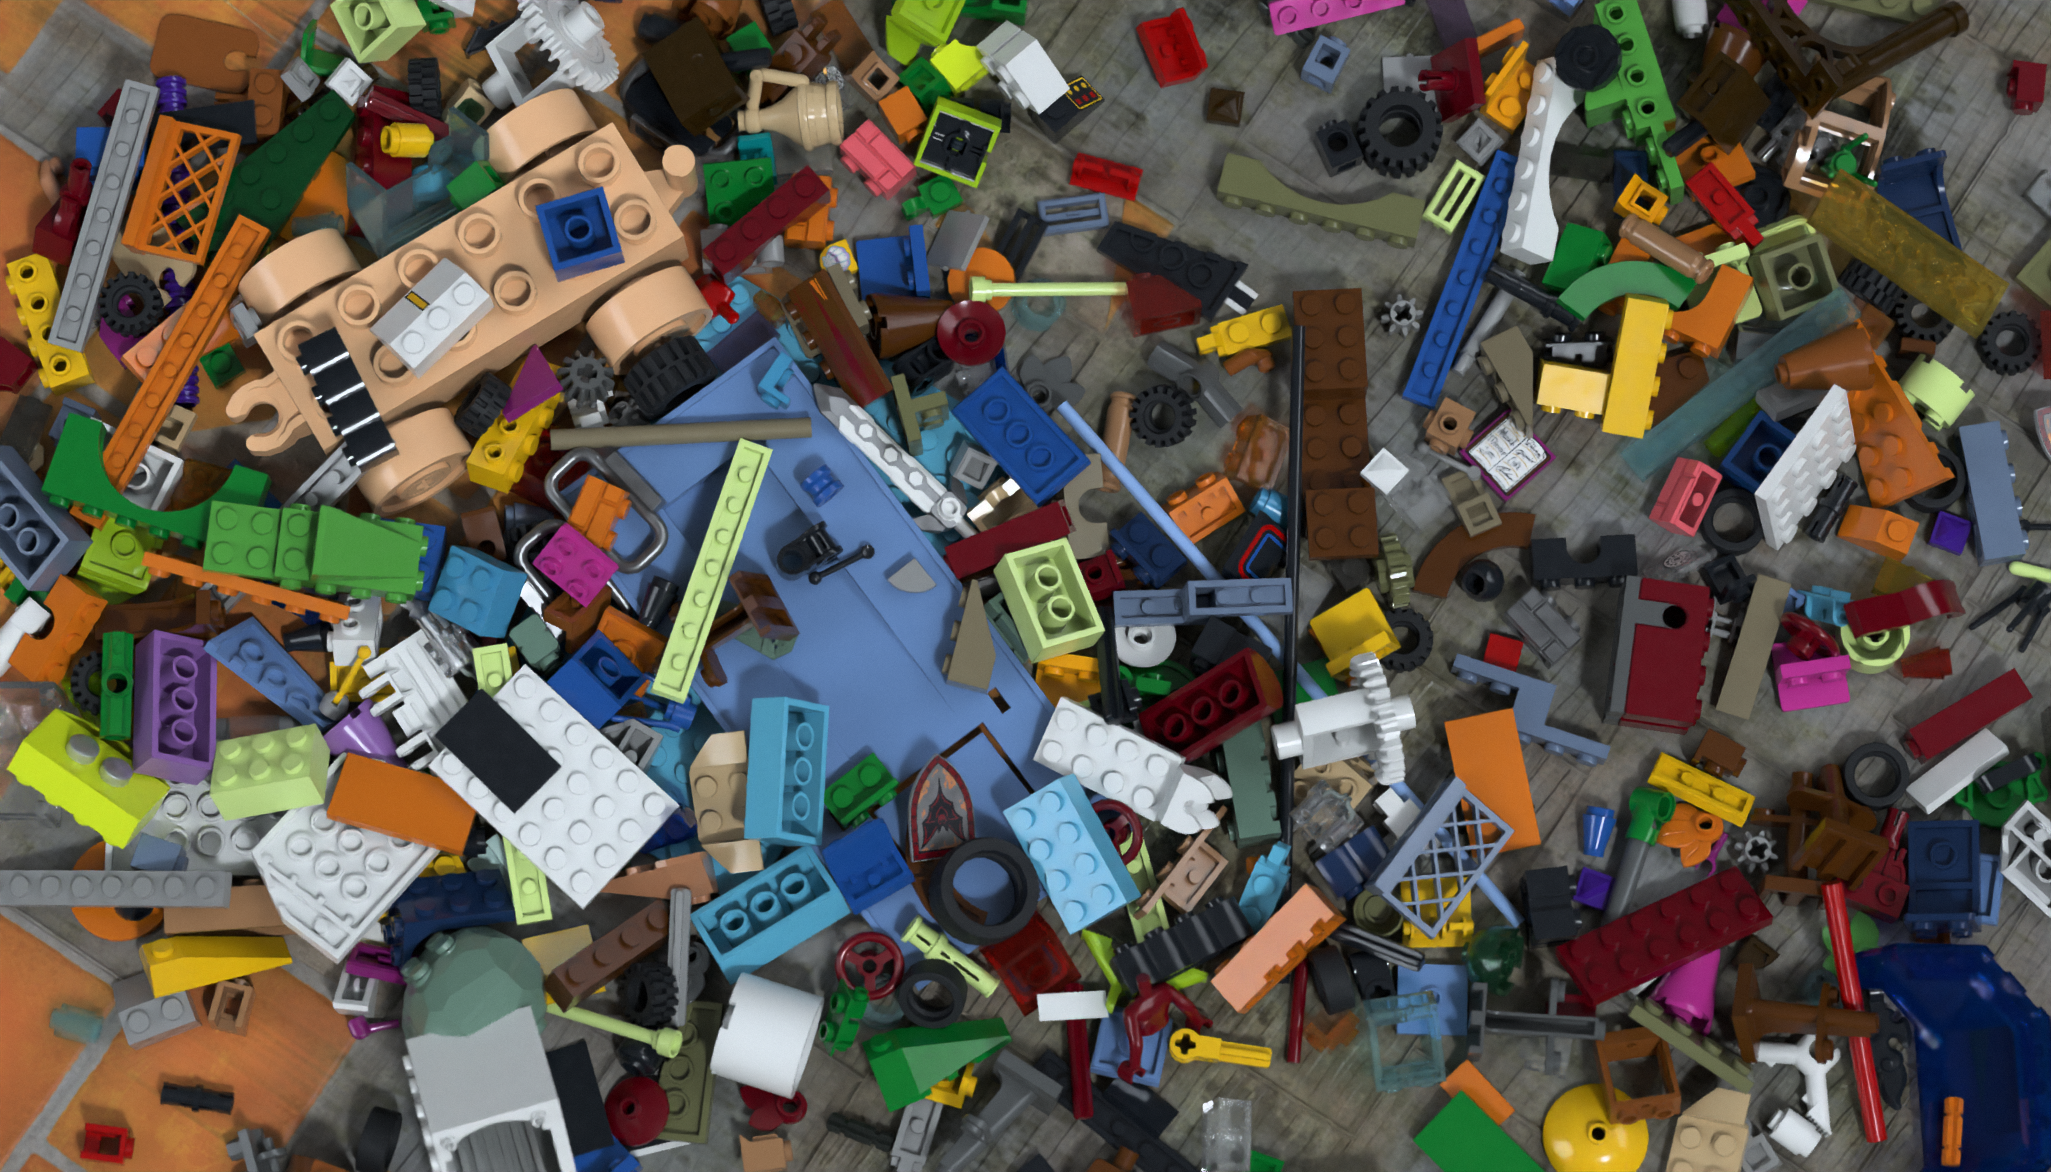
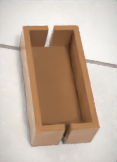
M260 879L243 881V886L231 887L229 908H164V933L168 937H270L298 935L283 924L263 880Z

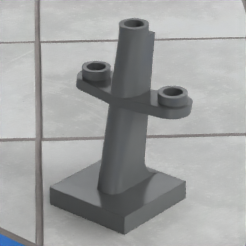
M1558 977L1550 978L1547 1014L1502 1012L1486 1009L1488 983L1473 982L1469 991L1465 1060L1468 1059L1471 1062L1480 1061L1483 1055L1484 1034L1546 1038L1544 1075L1552 1076L1553 1072H1560L1561 1051H1554L1555 1038L1604 1041L1606 1020L1594 1017L1556 1015L1557 1002H1564L1565 981H1559Z
M1003 1049L995 1062L990 1076L991 1080L1000 1085V1090L978 1117L966 1114L961 1119L963 1124L960 1128L963 1132H960L955 1137L957 1142L942 1158L934 1172L963 1171L1030 1105L1049 1116L1058 1102L1063 1086Z

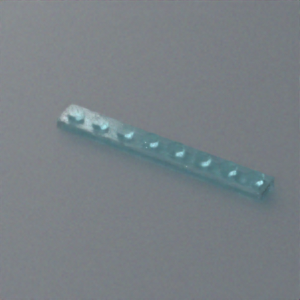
M1839 286L1647 432L1643 439H1638L1620 453L1622 458L1643 483L1756 397L1758 390L1766 388L1777 381L1774 365L1778 363L1781 355L1848 323H1853L1862 316L1861 311Z

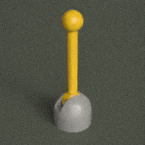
M361 646L358 649V658L340 690L330 691L322 698L318 707L326 717L339 721L346 715L349 708V699L345 693L363 661L371 656V649L368 646Z

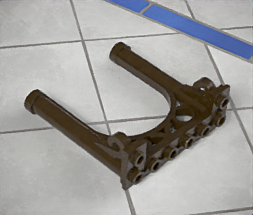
M1723 0L1735 14L1739 24L1746 29L1755 41L1761 54L1766 56L1777 71L1781 81L1786 83L1797 98L1800 107L1808 113L1812 120L1817 118L1831 101L1945 38L1956 37L1969 28V17L1964 7L1956 1H1950L1873 44L1847 46L1830 41L1809 28L1795 14L1787 0H1769L1766 4L1769 11L1761 0ZM1787 35L1791 39H1793L1794 36L1798 37L1799 39H1797V41L1793 44L1787 37ZM1809 47L1820 52L1821 59L1814 66L1811 65L1806 57L1803 56L1801 48ZM1834 58L1842 59L1833 65Z

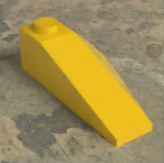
M174 936L143 944L139 949V957L155 998L292 963V957L283 937Z

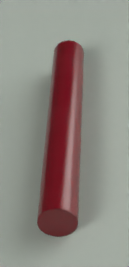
M1307 958L1301 961L1294 969L1286 1063L1300 1064L1309 970V960Z

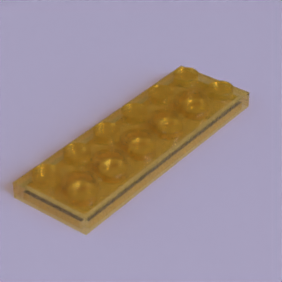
M1842 168L1834 175L1806 222L1975 339L1984 330L2009 286L2007 281Z

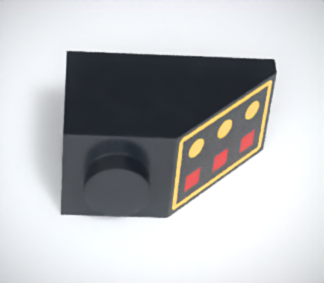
M1083 76L1067 82L1070 89L1041 114L1032 110V121L1054 145L1105 101Z

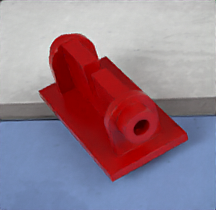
M1078 152L1077 158L1075 157L1073 163V172L1069 185L1099 193L1105 192L1107 195L1135 202L1143 169Z

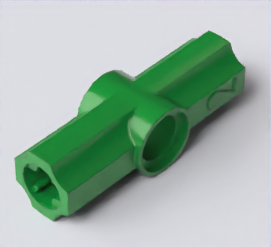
M119 631L103 633L100 687V738L118 741L131 739L134 634ZM112 679H121L127 688L121 693H113L108 689L107 683Z

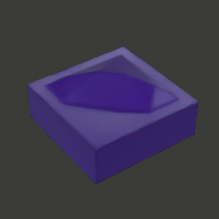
M1940 510L1927 545L1960 556L1973 522Z
M1583 867L1576 885L1577 895H1573V900L1571 901L1604 912L1615 878Z

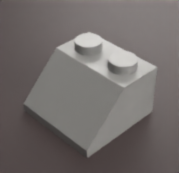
M145 972L112 984L120 1022L129 1046L135 1050L202 1026L190 990L155 998Z

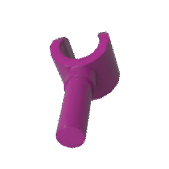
M1724 832L1712 846L1709 857L1705 859L1712 864V869L1706 877L1711 876L1716 870L1715 860L1729 837ZM1699 864L1695 865V870H1697Z
M362 1015L350 1020L348 1028L353 1038L361 1040L377 1031L399 1028V1021L396 1019L368 1025L365 1016Z

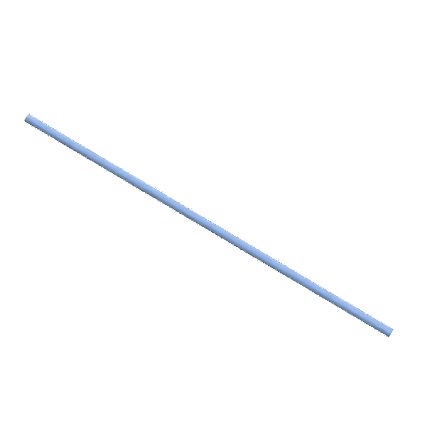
M1067 400L1064 401L1056 410L1095 454L1100 453L1101 461L1207 580H1225ZM1239 616L1264 645L1273 649L1272 654L1283 665L1284 646L1258 616ZM1297 661V682L1313 700L1329 697ZM1369 754L1363 755L1370 765L1376 762V760H1369L1367 758ZM1404 781L1389 785L1404 803L1410 798L1420 810L1425 806ZM1439 828L1435 833V837L1442 843L1444 848L1453 847L1451 834L1445 828ZM1465 850L1460 851L1462 869L1464 871L1474 870L1477 866L1475 861ZM1448 852V853L1451 855V857L1454 859V854H1453V852ZM1483 872L1475 884L1512 926L1516 928L1525 918Z

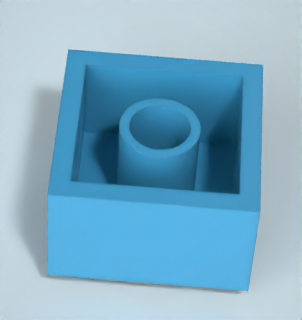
M452 545L428 610L479 636L504 639L528 574L478 549Z

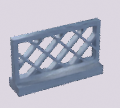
M1457 776L1444 779L1363 886L1373 896L1378 895L1429 939H1434L1515 831L1465 788L1466 784ZM1461 799H1464L1471 805L1472 821L1457 822L1455 807ZM1480 814L1486 819L1480 820ZM1449 816L1450 823H1444ZM1492 823L1502 832L1494 843L1483 844L1481 824ZM1474 825L1476 845L1460 847L1457 826ZM1450 827L1453 847L1436 849L1435 833L1439 828ZM1429 842V850H1423ZM1484 848H1490L1484 856ZM1477 849L1478 865L1474 870L1463 871L1460 851ZM1453 852L1456 872L1439 874L1437 853ZM1430 854L1432 874L1416 876L1414 861L1419 855ZM1408 870L1409 877H1403V875ZM1463 875H1469V877L1464 882ZM1456 876L1457 893L1454 897L1442 898L1440 878ZM1433 879L1435 899L1419 901L1417 880ZM1410 881L1412 902L1401 903L1391 894V891L1398 882ZM1443 902H1449L1444 909ZM1436 903L1437 919L1430 927L1421 920L1420 905ZM1406 906H1413V912Z

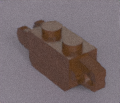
M824 14L818 15L802 31L796 30L772 56V64L767 68L804 74L812 82L830 63L832 56L829 52L841 40V33L837 29L831 30L818 42L816 37L829 22ZM763 82L759 108L769 107L779 102L794 87Z

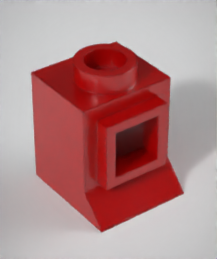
M92 1123L85 1124L86 1136L84 1148L80 1154L82 1161L124 1166L125 1158L132 1159L135 1138L129 1137V1129ZM102 1137L119 1139L116 1156L99 1153Z

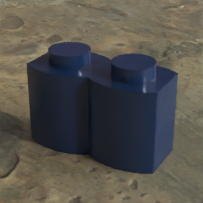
M1372 825L1315 863L1314 867L1337 901L1343 897L1350 901L1364 890L1362 885L1368 881L1390 852V849Z

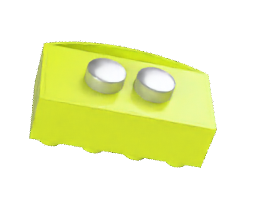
M56 708L22 741L7 768L8 771L16 776L19 783L33 787L44 795L48 803L62 807L73 815L77 823L91 827L102 835L103 840L107 844L118 846L122 850L155 816L170 790V786L162 778L133 772V748L122 740L100 738L99 726Z

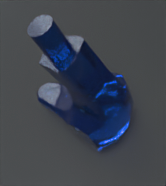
M676 802L680 805L678 810L648 840L639 852L647 854L656 849L678 844L694 837L697 830V819L694 811L685 804Z

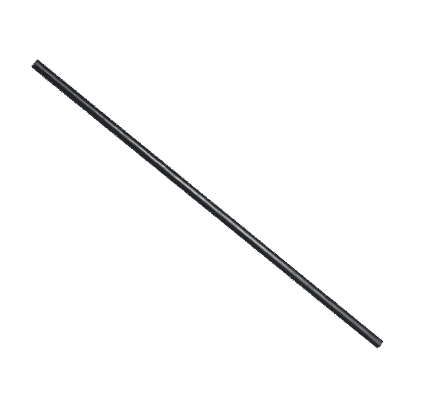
M1301 325L1292 326L1286 578H1291L1293 613L1285 615L1282 723L1295 720L1297 698L1306 326ZM1295 756L1281 760L1280 826L1282 833L1279 841L1291 846L1284 863L1291 867L1289 871L1291 875L1277 906V912L1292 898ZM1290 973L1278 984H1289Z

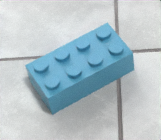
M788 697L752 698L744 839L784 846L822 845L829 706Z
M1074 773L1058 778L1003 811L1027 857L1033 863L1040 881L1070 935L1091 926L1141 897L1138 888Z
M803 846L691 913V921L725 978L732 985L738 981L742 972L748 974L754 972L851 912L840 890L812 847Z

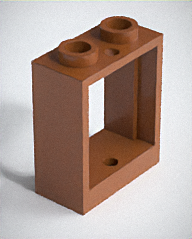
M1646 1027L1606 1032L1604 1041L1594 1040L1593 1054L1610 1125L1618 1123L1630 1125L1638 1120L1651 1118L1663 1120L1680 1114L1681 1094L1667 1041ZM1656 1055L1666 1094L1617 1101L1608 1062Z

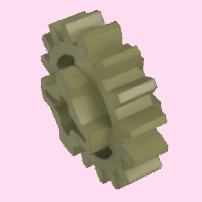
M1394 532L1378 535L1379 556L1378 558H1371L1376 587H1379L1381 594H1386V599H1388L1389 606H1392V609L1408 606V603H1410L1409 588L1415 586L1410 554L1407 553L1406 547L1401 548L1400 541L1397 540V535Z

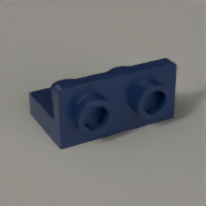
M1142 512L1138 513L1119 531L1115 528L1109 531L1110 549L1121 561L1127 559L1134 566L1132 572L1144 585L1150 583L1158 590L1187 565V559Z

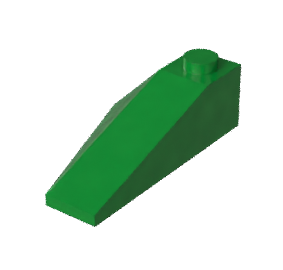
M1002 1017L955 1022L947 1027L936 1029L921 1026L894 1029L886 1033L876 1034L871 1039L861 1043L890 1113L932 1094L930 1087L944 1078L949 1082L959 1076L958 1069L969 1062L979 1063L1012 1042V1039Z

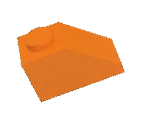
M1849 504L1836 537L1901 563L1909 551L1919 523L1889 510Z

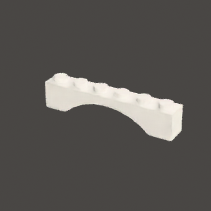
M1554 57L1538 60L1533 72L1534 79L1530 99L1527 103L1525 126L1521 135L1518 162L1515 166V177L1508 201L1509 208L1502 232L1503 239L1500 252L1529 265L1553 261L1559 228L1553 213L1549 192L1550 158L1555 139L1562 124L1570 113L1583 102L1585 92H1579L1568 87L1557 75Z

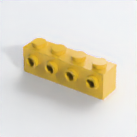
M35 253L6 264L10 275L5 276V281L11 295L17 294L21 306L16 307V312L22 326L28 325L32 337L27 338V343L33 357L39 356L43 368L38 369V374L44 388L50 387L54 394L59 396L94 383L95 380L85 352L81 353L48 343L63 292L52 260Z
M1626 292L1610 371L1612 376L1605 413L1602 415L1600 423L1602 432L1643 439L1644 430L1651 429L1654 410L1649 409L1651 396L1657 397L1660 386V377L1655 376L1657 364H1663L1665 360L1667 343H1662L1664 329L1670 330L1674 313V310L1668 309L1669 303L1667 299Z
M526 355V357L524 358L522 364L520 365L517 373L515 374L513 380L509 385L512 390L528 355ZM548 362L556 376L557 369L562 367ZM566 392L557 393L508 423L502 413L503 408L492 426H489L488 430L479 438L466 461L470 481L508 494L513 483H517L521 479L528 456H532L536 452L539 437L544 428L548 429L554 417V410L559 402L564 401Z

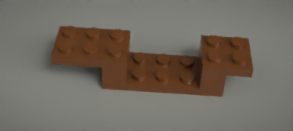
M1362 288L1293 291L1294 326H1306L1302 504L1304 536L1308 540L1309 561L1378 558L1375 487H1371V484L1360 476L1361 471L1370 463L1365 399L1368 379Z

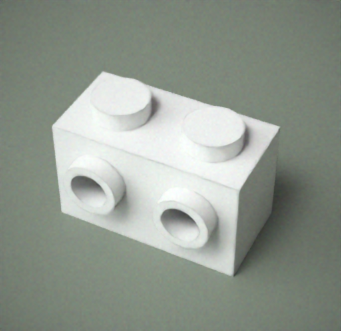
M339 594L338 601L351 604V609L347 620L340 619L339 624L331 623V628L334 630L327 633L328 652H333L335 666H353L358 658V649L361 646H368L371 649V656L363 661L361 666H365L376 659L379 653L383 626L381 597L371 596V599L366 600L352 598L350 594Z

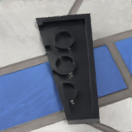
M1118 221L1113 223L1097 247L1099 254L1210 323L1213 322L1248 268L1246 263L1234 262L1222 258L1221 255L1194 249L1188 247V244L1176 240L1173 242L1158 237L1157 234Z

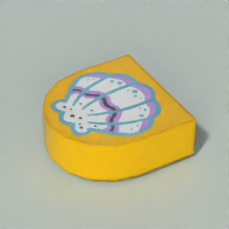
M846 238L830 244L820 254L821 270L825 269L827 272L828 267L840 263L843 271L850 270L852 274L859 272Z

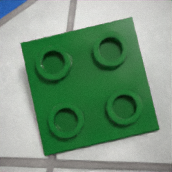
M771 157L703 163L710 225L726 224L728 227L732 226L775 191Z

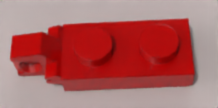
M1711 161L1684 182L1687 190L1727 236H1730L1734 241L1740 237L1751 250L1763 242L1764 237L1754 227L1759 221L1754 215L1755 211Z

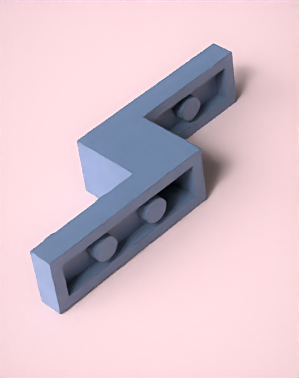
M1291 578L1187 581L1182 589L1113 591L1111 594L1115 628L1206 625L1211 615L1220 620L1222 617L1288 615L1293 613Z
M1457 653L1450 673L1457 675V680L1471 685H1476L1477 681L1490 685L1489 690L1500 695L1509 696L1510 692L1516 694L1512 707L1520 744L1530 745V742L1543 745V750L1556 756H1563L1564 753L1576 756L1577 762L1590 767H1596L1597 764L1603 765L1605 763L1611 746L1544 725L1556 685Z

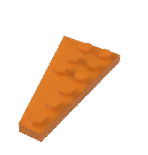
M1851 304L1840 305L1818 316L1823 335L1848 323L1858 322L1857 329L1864 328L1870 341V335ZM1872 348L1875 364L1868 365L1869 375L1875 374L1874 385L1869 390L1849 391L1847 398L1855 436L1854 444L1857 446L1856 452L1872 508L1885 509L1955 478L1949 467L1944 468L1937 456L1940 451L1934 442L1927 440L1921 430L1922 421L1897 380L1892 381L1885 370L1888 365L1882 355H1876Z
M150 547L144 553L141 565L149 567L147 573L155 576L168 578L171 573L183 576L182 582L196 587H203L205 582L218 585L216 592L237 597L239 591L251 594L250 601L271 606L272 600L286 604L284 610L305 615L307 609L320 613L318 619L334 624H339L340 619L347 620L350 613L351 604L313 593L304 592L303 594L297 592V590L280 588V584L263 583L262 579L203 572V564L202 566L196 565V560L176 554H170L167 557L162 556L163 550Z

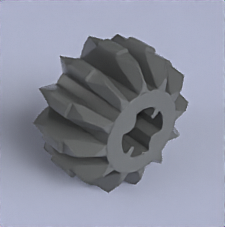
M577 350L574 353V359L566 356L562 361L563 367L557 369L556 377L560 380L559 382L564 389L561 392H566L564 395L565 403L575 399L577 400L576 407L578 409L582 408L583 402H587L591 409L596 407L597 400L606 402L609 396L607 391H612L615 382L610 379L614 374L613 368L605 367L607 362L605 356L598 360L594 359L595 353L593 350L588 352L587 357H584ZM582 376L590 378L589 382L581 381Z

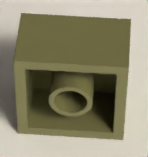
M1807 233L1750 254L1747 260L1767 321H1781L1843 298L1821 233Z

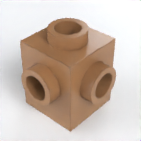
M1445 397L1438 411L1431 409L1422 426L1427 429L1424 440L1429 442V448L1439 454L1446 455L1448 452L1453 456L1459 447L1465 450L1474 434V431L1469 428L1476 412Z

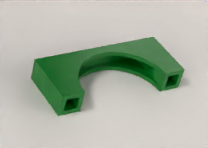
M69 412L41 489L44 495L49 498L48 503L54 506L68 509L69 505L82 508L81 513L91 518L101 520L103 515L116 519L114 523L130 530H135L136 526L149 529L148 534L150 536L166 541L171 536L182 540L181 545L201 551L202 546L206 547L212 500L263 507L272 481L267 474L235 464L225 484L212 497L199 505L173 512L154 511L143 508L123 497L113 487L107 476L103 458L104 440L107 432L104 424Z

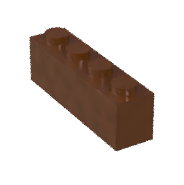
M660 898L553 969L544 982L545 990L562 1012L565 1013L624 973L626 969L630 968L629 965L640 962L668 943L670 911Z

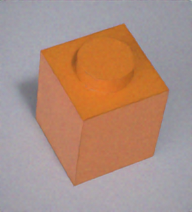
M908 86L878 102L879 113L899 145L906 141L911 144L922 138L928 119Z

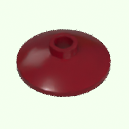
M966 300L952 305L943 313L937 327L938 343L944 354L952 361L965 366H978L994 359L1003 348L1006 337L1005 324L1001 315L992 306L981 301ZM968 333H974L978 338L974 342H969L965 339V336Z
M630 1077L620 1082L610 1092L604 1106L612 1134L621 1144L634 1147L648 1144L660 1135L666 1126L670 1110L665 1090L656 1081L647 1077ZM634 1103L635 1110L632 1114L628 1115V1109Z

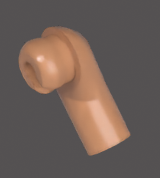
M54 156L50 160L45 159L41 163L40 184L52 206L60 198L59 190L61 185L56 176L65 171V167L58 156Z

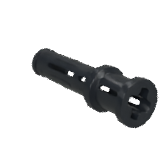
M1492 263L1488 271L1501 278L1488 273L1484 278L1485 283H1489L1540 309V314L1543 318L1548 319L1551 317L1568 326V331L1573 332L1576 329L1580 320L1555 302L1561 295V292L1553 289L1549 292L1497 265V263Z

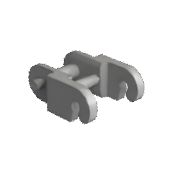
M1713 595L1712 598H1715L1713 616L1708 621L1711 623L1710 628L1706 627L1705 631L1711 633L1710 639L1712 635L1727 638L1728 644H1732L1733 639L1737 640L1738 635L1735 634V630H1739L1742 625L1747 603H1741L1738 617L1732 620L1718 616V613L1715 612L1717 599ZM1716 621L1731 624V631L1715 628Z

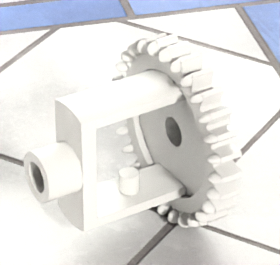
M517 0L519 3L518 10L523 11L520 18L485 46L498 71L482 83V88L488 99L499 109H505L513 102L518 107L539 95L557 89H572L575 86L583 85L584 90L600 92L618 79L617 75L620 73L617 69L619 63L614 59L616 54L609 49L611 43L602 37L605 34L602 31L605 27L603 19L596 9L585 1L579 4L578 0ZM542 39L544 42L539 50L550 49L551 55L548 61L551 62L558 59L560 65L555 73L533 90L514 53L527 42L534 44Z
M1371 651L1356 655L1350 660L1349 668L1351 671L1349 675L1356 677L1351 680L1350 684L1358 686L1359 689L1295 704V720L1271 726L1272 740L1278 760L1299 756L1302 769L1304 770L1369 754L1367 756L1369 760H1376L1371 765V768L1376 770L1374 776L1377 777V781L1382 785H1390L1404 781V755L1401 749L1403 746L1399 734L1400 731L1416 728V720L1408 694L1390 698V690L1387 688L1382 666L1379 665L1378 657L1376 658L1375 653Z

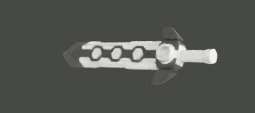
M818 383L813 385L819 412L846 439L855 444L890 478V481L916 506L927 514L913 518L921 531L939 534L954 528L965 539L978 534L963 518L967 511L965 505L968 501L964 485L961 481L950 476L948 489H946L913 456L906 453L874 422V419L841 388Z

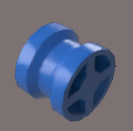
M827 464L815 470L800 484L804 492H809L813 496V503L817 508L827 503L844 487L840 480H835L830 475L831 469Z

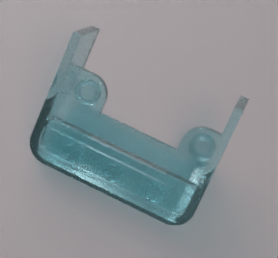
M454 106L448 109L449 135L436 141L431 146L428 156V168L386 190L354 163L349 162L346 164L348 208L376 256L380 259L461 212L451 202L450 196L452 194L446 186L476 160L489 161V133Z

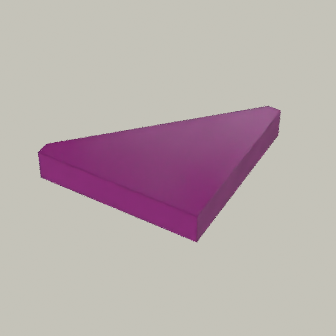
M537 344L531 348L510 394V398L502 412L508 423L564 390Z

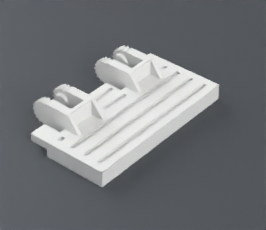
M422 629L363 666L371 680L383 672L385 674L358 692L362 699L369 698L391 683L396 692L375 704L370 712L373 717H378L403 701L405 705L392 712L408 738L420 730L423 732L402 744L395 752L399 758L407 756L427 741L433 749L432 752L414 761L407 768L417 772L427 768L444 750L445 746L434 735L468 702L449 669L447 670L443 666L442 658L429 642L430 639ZM432 770L429 771L432 776L438 777Z

